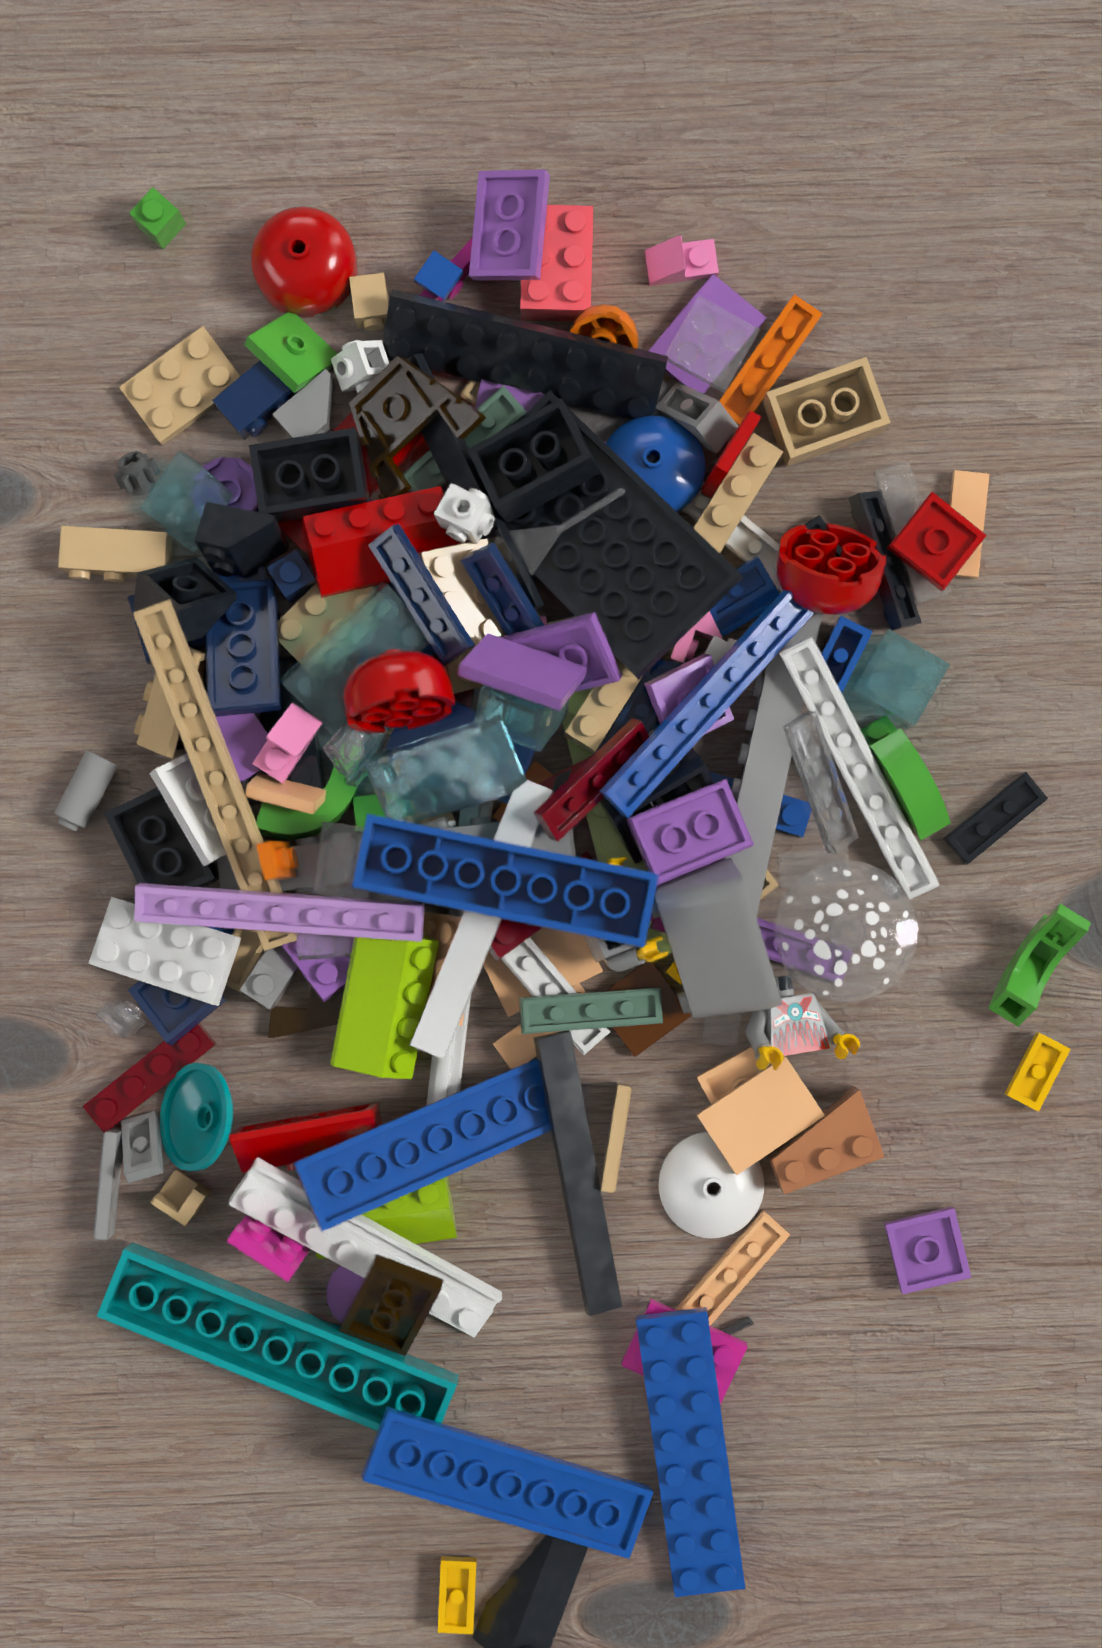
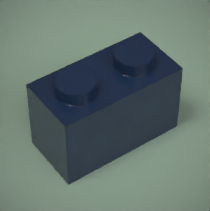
M259 360L212 401L245 440L249 436L256 437L263 432L268 425L267 421L273 417L272 414L291 399L296 392L294 393Z

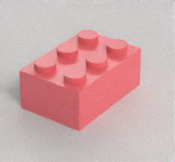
M547 205L540 280H521L520 313L522 321L575 322L580 313L591 307L593 206Z

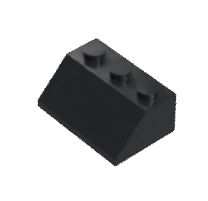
M693 747L630 817L714 784L706 764ZM604 797L600 804L632 860L637 864L643 859L626 821L628 818L622 816Z

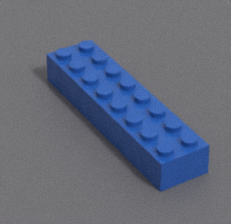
M367 814L352 887L636 947H644L659 874Z

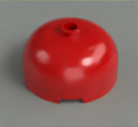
M292 207L276 213L258 231L251 251L252 272L260 291L272 306L285 314L291 312L302 318H310L316 314L326 312L335 306L337 308L351 292L349 277L357 276V256L349 233L335 217L317 208Z
M804 524L788 530L782 536L776 560V574L782 590H791L794 596L792 599L799 606L820 614H846L860 609L875 596L882 581L886 555H881L875 549L876 541L857 530L835 524H827L826 530H807ZM837 545L842 547L840 557H835Z
M392 649L367 659L353 670L344 689V705L348 725L354 730L367 733H384V726L388 728L407 726L408 730L430 725L452 714L451 706L455 705L452 682L444 666L435 658L415 651Z

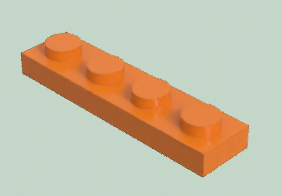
M795 294L719 400L738 426H740L748 412L753 411L755 413L762 403L766 392L771 390L822 317L823 313Z

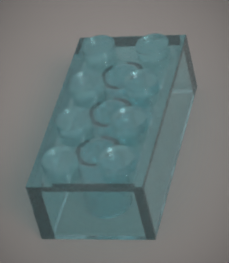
M381 582L282 676L280 681L314 717L323 722L322 725L333 736L348 722L344 705V689L350 674L358 665L387 650L399 649L401 651L421 652L429 642L405 603L386 583Z
M500 714L386 750L364 763L385 817L409 823H415L506 796L527 781Z

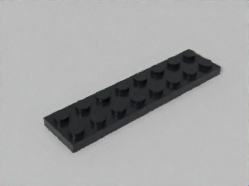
M394 289L389 298L383 346L390 361L396 356L409 359L413 354L422 353L431 371L481 382V380L529 390L533 393L546 394L548 391H551L558 399L562 398L565 403L625 418L635 419L643 416H654L668 361V356Z

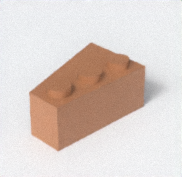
M852 1086L845 1092L846 1094L822 1111L825 1115L823 1118L767 1155L778 1186L784 1194L885 1157L860 1089Z

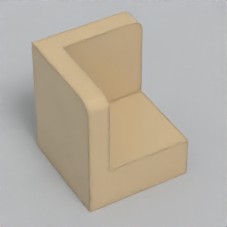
M175 1170L161 1191L154 1196L150 1203L182 1225L187 1226L193 1220L211 1191L180 1170Z

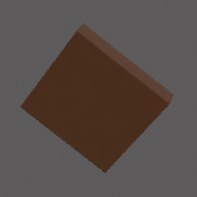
M645 961L606 990L661 988L663 1023L613 1027L634 1057L691 1017L690 1013H683L679 998L653 962Z

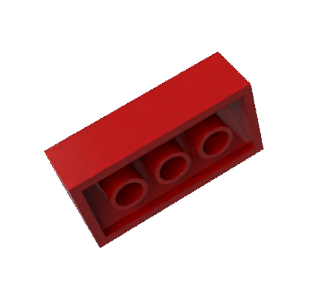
M441 486L303 516V537L321 598L391 582L368 545L392 525L400 524L418 554L454 546V539L446 533V529L440 527L434 515L444 497Z
M375 1102L240 1126L229 1135L242 1173L251 1169L257 1157L274 1167L287 1165V1170L290 1171L296 1170L294 1162L382 1125L379 1104Z

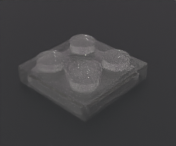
M699 295L665 355L668 356L669 363L725 393L759 334L760 329Z

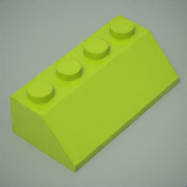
M423 934L421 942L354 937L330 1062L332 1066L380 1078L412 1079L418 1048L410 1044L427 1005L439 944L438 940L426 934Z
M448 1176L361 1214L414 1244L457 1238ZM315 1252L318 1260L326 1258L323 1255Z

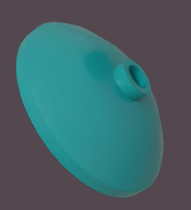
M192 1063L183 1067L169 1083L162 1101L160 1112L162 1144L170 1161L185 1171H200L214 1163L224 1150L231 1134L234 1115L232 1095L223 1075L212 1065Z

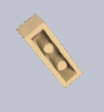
M61 526L58 568L69 573V578L90 580V575H103L105 581L125 582V577L136 578L138 572L172 564L173 538L167 532Z

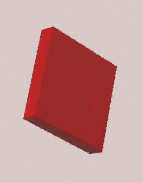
M753 411L746 414L702 486L701 493L710 499L713 497L761 419V416Z
M931 492L887 549L942 592L987 535L935 493Z

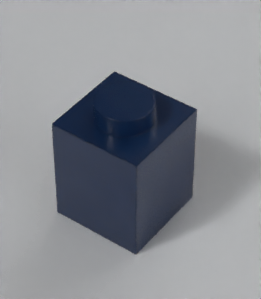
M297 549L267 567L290 604L304 596L317 583L315 576Z

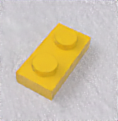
M1036 1032L1004 1094L1039 1112L1071 1049Z
M441 1556L437 1633L473 1634L477 1557Z

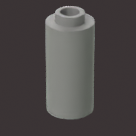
M86 750L54 812L60 816L58 823L74 831H77L79 826L87 828L118 765Z

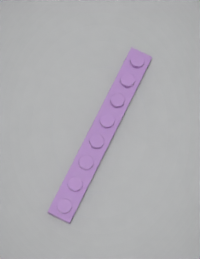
M138 883L135 886V921L421 942L423 939L424 903Z

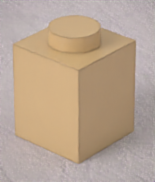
M384 272L349 277L357 327L364 328L366 331H377L385 328L389 295Z

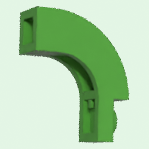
M886 715L860 729L894 792L912 831L921 841L951 824L942 796L930 772L902 729L897 730Z
M343 743L340 744L331 777L324 788L326 790L325 802L314 814L262 802L256 821L260 834L280 840H296L318 835L335 825L346 814L353 803V797L357 794L358 784L346 781L347 778H354L359 759L353 758L355 747Z
M1059 904L1049 916L1044 914L1021 943L1005 969L994 991L988 1009L1019 1027L1037 1009L1043 989L1052 972L1066 953L1088 932L1091 922L1062 904Z

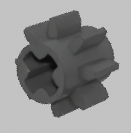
M134 451L125 454L119 459L117 465L119 472L113 475L120 489L125 488L127 493L132 492L133 495L140 496L149 493L155 488L157 482L155 475L161 472L154 458L149 459L147 454L143 455L141 452Z

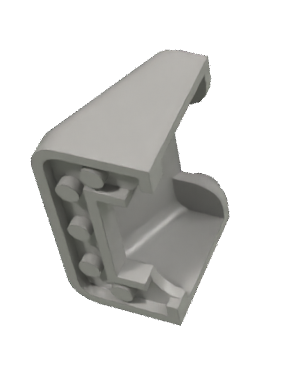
M732 858L698 868L657 885L651 914L653 919L661 918L682 981L683 992L677 995L684 1014L690 1012L693 1019L768 1010L782 1005L747 886Z

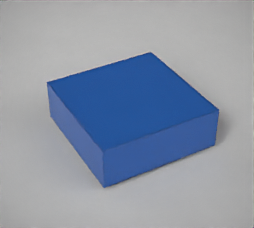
M433 251L415 276L414 282L444 302L462 277L463 270L436 251Z

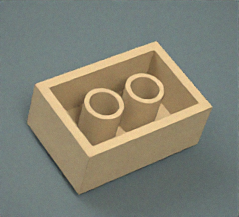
M867 357L768 391L762 402L777 445L783 451L781 456L785 467L884 433L891 423Z

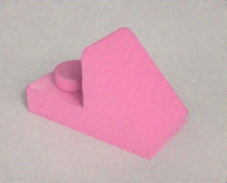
M680 235L645 250L649 286L710 278L712 274L718 277L719 271L714 239L682 243V236Z
M710 611L675 644L669 659L670 663L680 666L684 663L685 659H693L699 643L698 640L693 639L694 635L710 641L714 635L722 639Z
M292 703L266 737L268 740L254 760L253 765L283 784L323 722L295 703Z

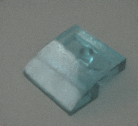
M180 450L176 453L140 509L167 528L165 532L195 552L198 546L194 539L206 502L227 506L234 495L211 473Z

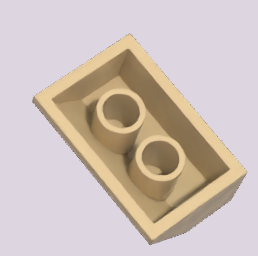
M189 647L203 682L206 671V651ZM156 674L154 681L149 680L146 685L143 700L147 701L148 704L145 715L140 714L138 716L134 734L139 736L137 745L163 756L175 758L183 754L185 746Z

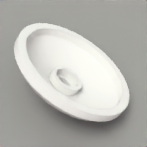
M700 1132L681 1140L666 1156L659 1174V1194L666 1213L681 1229L698 1237L721 1238L741 1230L754 1218L763 1199L764 1176L759 1161L740 1174L735 1175L708 1132ZM716 1182L720 1185V1189L716 1194H709L707 1192L709 1183Z

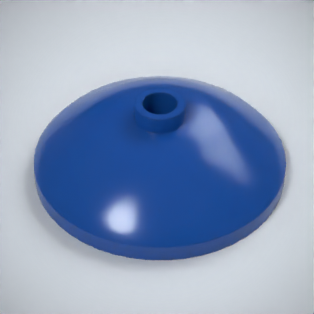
M662 416L635 418L620 426L607 440L606 445L676 512L687 507L700 491L705 475V457L702 447L697 438L675 420ZM655 454L660 460L656 463H651L647 460V457Z

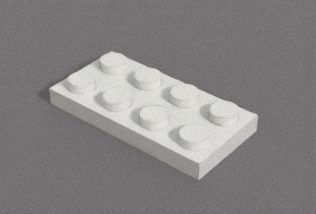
M111 897L88 964L219 1006L241 938L205 926L136 922L135 904Z

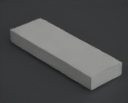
M112 1128L103 1133L93 1233L94 1239L108 1240L115 1234L123 1153L122 1129Z

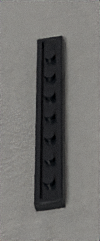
M422 353L413 354L407 359L435 379ZM439 413L421 433L448 488L451 483L467 491L470 488H474L489 498L488 501L494 512L495 520L490 532L486 536L482 535L480 540L487 539L488 544L495 543L535 610H538L544 606V603L502 516L495 509L468 453L467 449L469 448L465 440L455 436Z
M560 1031L534 1038L585 1312L587 1315L593 1316L622 1307V1301L571 1031Z

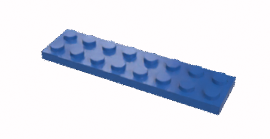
M533 1059L294 1162V1167L320 1231L323 1232L551 1131L538 1059Z
M707 1307L636 1316V1324L675 1597L745 1589Z
M386 1407L361 1475L365 1482L627 1559L631 1556L654 1493L650 1486L390 1407Z

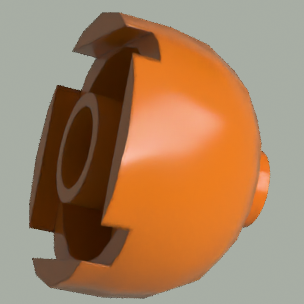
M606 304L591 306L579 314L570 329L571 333L638 348L639 337L635 322L627 312L616 306Z

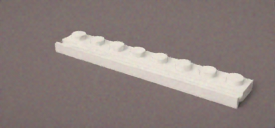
M258 1157L230 1197V1206L363 1278L375 1255L378 1254L444 1279L442 1289L429 1314L474 1338L492 1314L497 1302L500 1303L502 1300V1292L363 1215L354 1217L323 1232L320 1231L300 1180Z

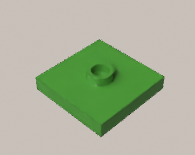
M287 312L252 333L244 343L294 393L305 387L325 369L328 371L333 369L331 358L337 355L297 314Z

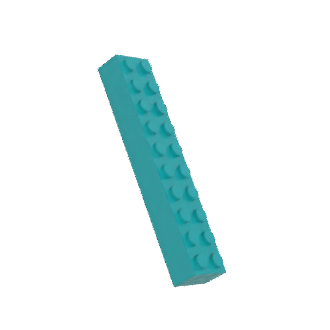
M134 1242L124 1248L97 1313V1317L376 1431L379 1429L386 1407L442 1423L459 1378V1374L412 1355L406 1354V1356L341 1333L339 1332L340 1326Z

